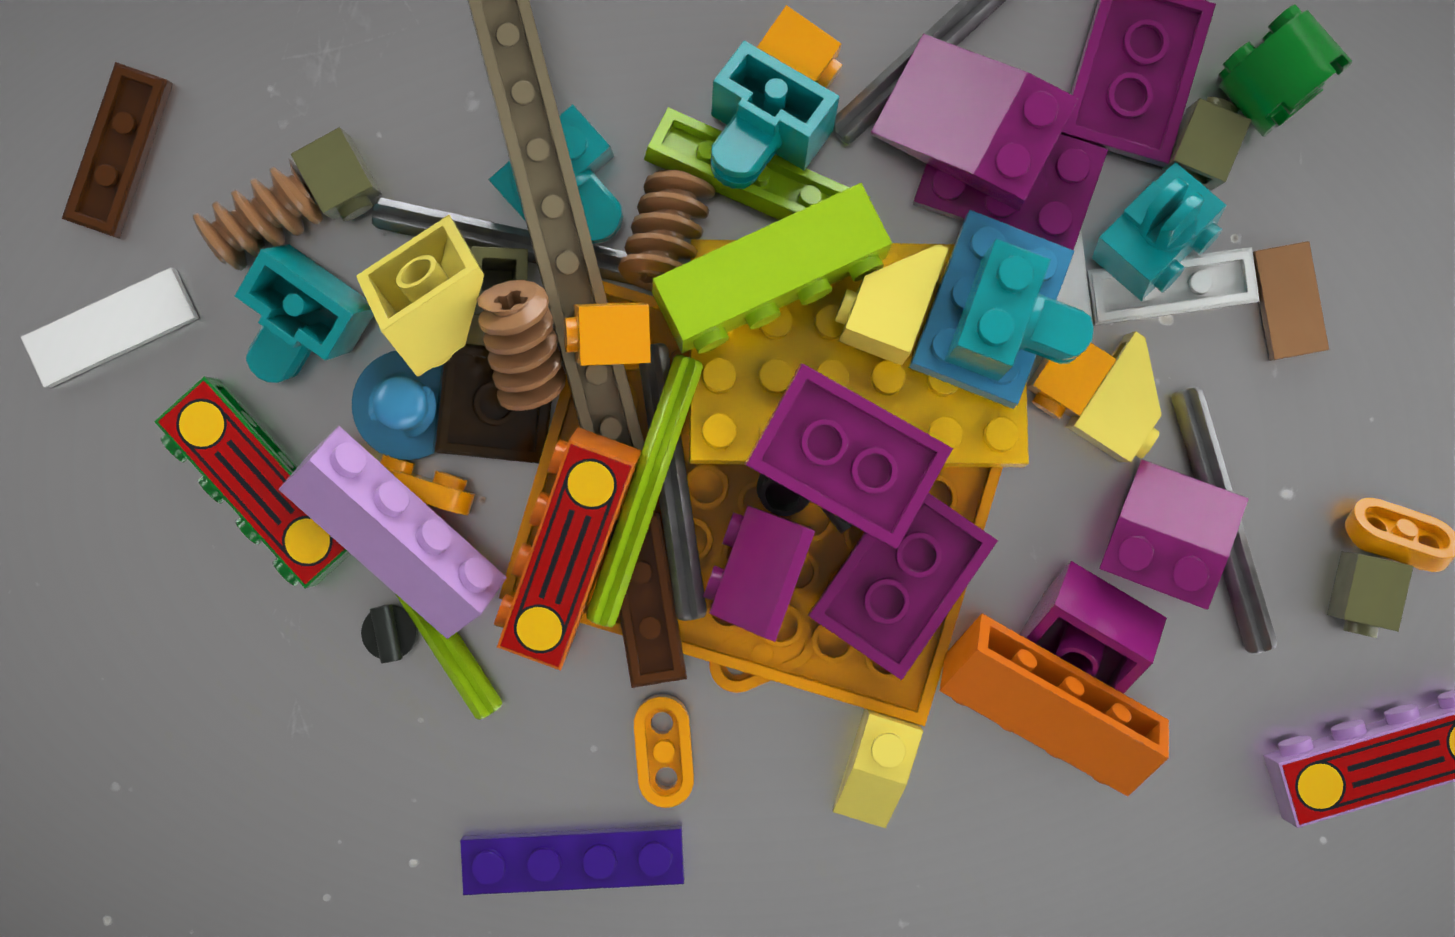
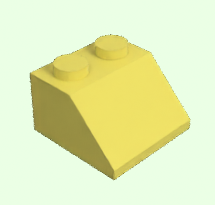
M447 215L356 275L381 332L417 377L431 368L443 365L455 352L466 345L477 298L479 297L484 278L483 271L456 223L450 215Z

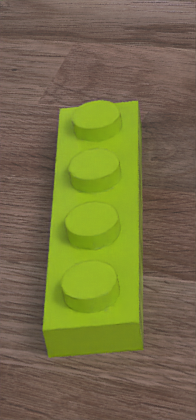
M669 107L661 119L644 157L645 161L665 170L684 171L713 185L716 190L715 192L778 220L850 188L807 168L802 170L778 155L772 157L756 181L749 187L734 189L725 186L715 178L711 170L712 144L722 131Z

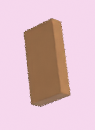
M1306 241L1254 251L1253 257L1260 300L1259 306L1269 360L1329 350L1310 242Z

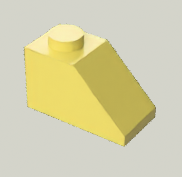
M937 244L865 275L857 292L846 289L835 318L836 322L844 324L838 342L902 365L912 351L949 248Z
M1136 331L1124 335L1111 355L1117 359L1081 415L1071 417L1065 426L1119 462H1132L1135 456L1140 459L1144 458L1160 433L1154 428L1162 414L1146 338Z
M864 708L835 800L833 812L886 828L908 783L923 734L921 726Z

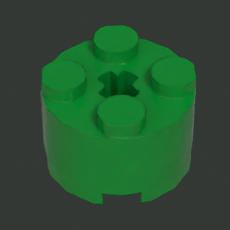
M1296 4L1287 8L1268 26L1270 31L1262 38L1264 41L1257 48L1250 41L1244 44L1223 63L1225 68L1218 75L1222 79L1219 87L1244 116L1252 120L1251 124L1263 137L1272 131L1276 123L1279 126L1282 125L1321 93L1326 85L1324 82L1333 74H1342L1352 64V60L1308 10L1302 12Z

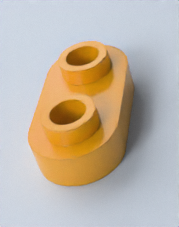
M386 454L382 455L380 463L425 504L453 513L469 515L475 494L465 490L467 479L437 470L433 479L412 473L415 463L396 459Z
M1364 498L1357 502L1346 518L1345 529L1353 543L1365 552L1374 553L1429 572L1445 570L1455 558V531L1435 517L1381 499Z
M785 615L781 628L790 626L797 629L796 617ZM803 620L802 635L804 637V648L801 654L796 658L773 667L774 669L789 673L801 668L811 659L814 653L812 646L813 630L807 622ZM744 631L722 641L716 646L714 651L725 654L727 651L761 636ZM759 643L753 647L751 656L755 663L766 665L773 659L774 653L770 645ZM712 662L709 663L710 673L714 681L721 688L729 692H745L771 681L745 672L734 674L725 666Z
M666 694L654 695L646 699L639 706L634 718L638 784L642 795L648 802L658 807L670 808L684 802L693 789L694 766L690 718L686 707L677 698ZM665 712L669 714L673 720L672 727L667 731L655 729L652 724V717L656 713ZM669 767L676 772L677 780L674 784L665 786L658 782L656 773L661 768Z

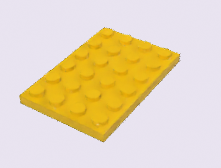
M691 239L690 244L696 248L697 255L691 258L690 261L735 240ZM892 243L886 259L882 260L884 267L937 244ZM939 244L949 249L912 351L902 365L838 342L844 324L835 321L846 289L857 292L862 280L853 281L851 276L830 284L833 290L825 297L811 304L802 305L798 299L779 308L781 315L762 327L750 329L748 324H745L728 332L729 339L713 350L699 354L696 348L691 349L690 358L700 361L703 369L690 404L689 464H745L799 365L803 363L952 447L953 450L943 467L1024 468L1029 464L1027 382L1018 405L1012 409L908 368L955 244Z

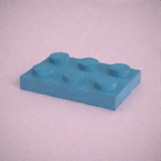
M969 210L908 368L1014 409L1020 401L1036 357L1035 354L1021 349L1017 353L1013 367L999 381L945 361L980 262L995 239L1051 259L1039 294L1057 300L1074 251Z

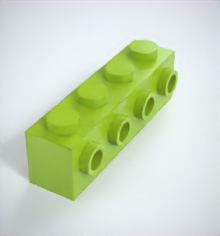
M859 183L653 278L652 294L681 353L683 354L696 348L697 352L701 354L725 343L729 339L727 333L740 326L748 324L750 329L762 327L781 315L779 308L798 299L802 305L811 304L825 297L833 290L830 284L848 276H851L853 281H859L864 279L865 275L882 269L884 267L882 260L886 259L892 241L862 183Z

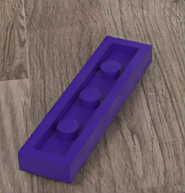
M682 825L463 836L460 840L463 895L684 884L685 880Z

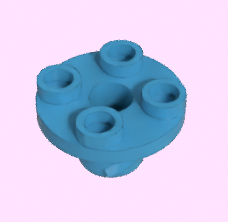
M391 351L376 358L363 370L353 390L352 414L360 435L368 445L381 454L390 455L400 460H417L435 454L432 450L441 366L431 368L417 377L399 353Z

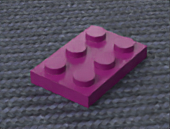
M1098 0L1071 90V95L1079 98L1061 134L1161 167L1168 165L1216 3L1206 0Z
M1060 134L1019 211L926 164L913 205L964 222L969 210H972L1074 250L1109 149Z
M802 363L799 365L762 431L745 465L892 548L897 549L953 448Z
M928 493L897 549L892 548L866 532L863 533L808 613V616L902 680L998 540Z

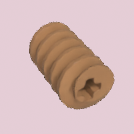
M289 159L292 175L289 177L275 167L269 169L273 184L269 189L256 178L250 180L254 198L248 200L236 189L232 191L234 210L228 211L217 201L212 203L216 221L210 223L198 212L193 215L198 231L220 262L224 264L227 262L236 270L241 271L248 265L245 250L256 258L260 250L266 248L264 239L275 247L284 245L283 227L293 235L299 236L303 234L304 226L301 215L313 224L318 225L322 222V211L298 167L291 159Z
M659 170L647 176L643 186L645 195L641 196L637 205L640 215L634 217L631 224L633 235L628 237L624 248L627 256L622 257L618 266L620 275L627 282L651 292L653 278L683 265L678 262V259L688 260L696 257V248L684 241V239H700L703 235V229L690 219H706L710 210L697 199H712L715 195L716 190L713 185L684 171Z
M514 280L494 285L485 290L477 298L478 306L484 310L479 315L478 323L481 330L485 332L483 343L486 350L490 351L487 359L491 369L494 370L492 379L496 388L499 389L497 398L500 405L508 410L523 411L535 409L549 403L565 387L566 374L561 365L562 356L557 347L558 338L553 328V316L548 308L549 299L545 289L534 282Z

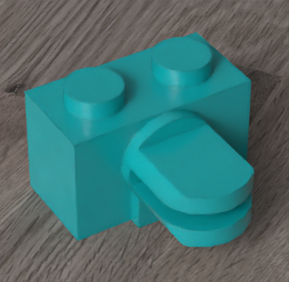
M744 40L713 80L711 116L727 125L712 144L711 170L715 178L730 188L745 189L756 181L775 154L805 170L833 132L840 96Z
M572 104L559 117L592 244H602L616 236L621 229L624 219L619 201L595 174L614 157L611 146ZM508 161L488 180L525 220L511 164Z
M1175 162L1155 182L1153 181L1099 237L1092 259L1142 302L1155 287L1163 293L1177 280L1185 269L1180 262L1192 250L1201 255L1213 244L1223 230L1217 224L1227 205Z
M995 239L982 257L945 361L999 381L1013 367L1017 353L1021 349L1058 364L1071 363L1088 348L1093 339L1094 328L1091 317L1083 310L1039 294L1051 259Z
M290 244L261 249L234 295L261 315L258 323L262 326L248 348L246 361L250 370L259 379L272 383H279L297 376L311 352H314L325 361L352 352L373 317V312L364 296Z

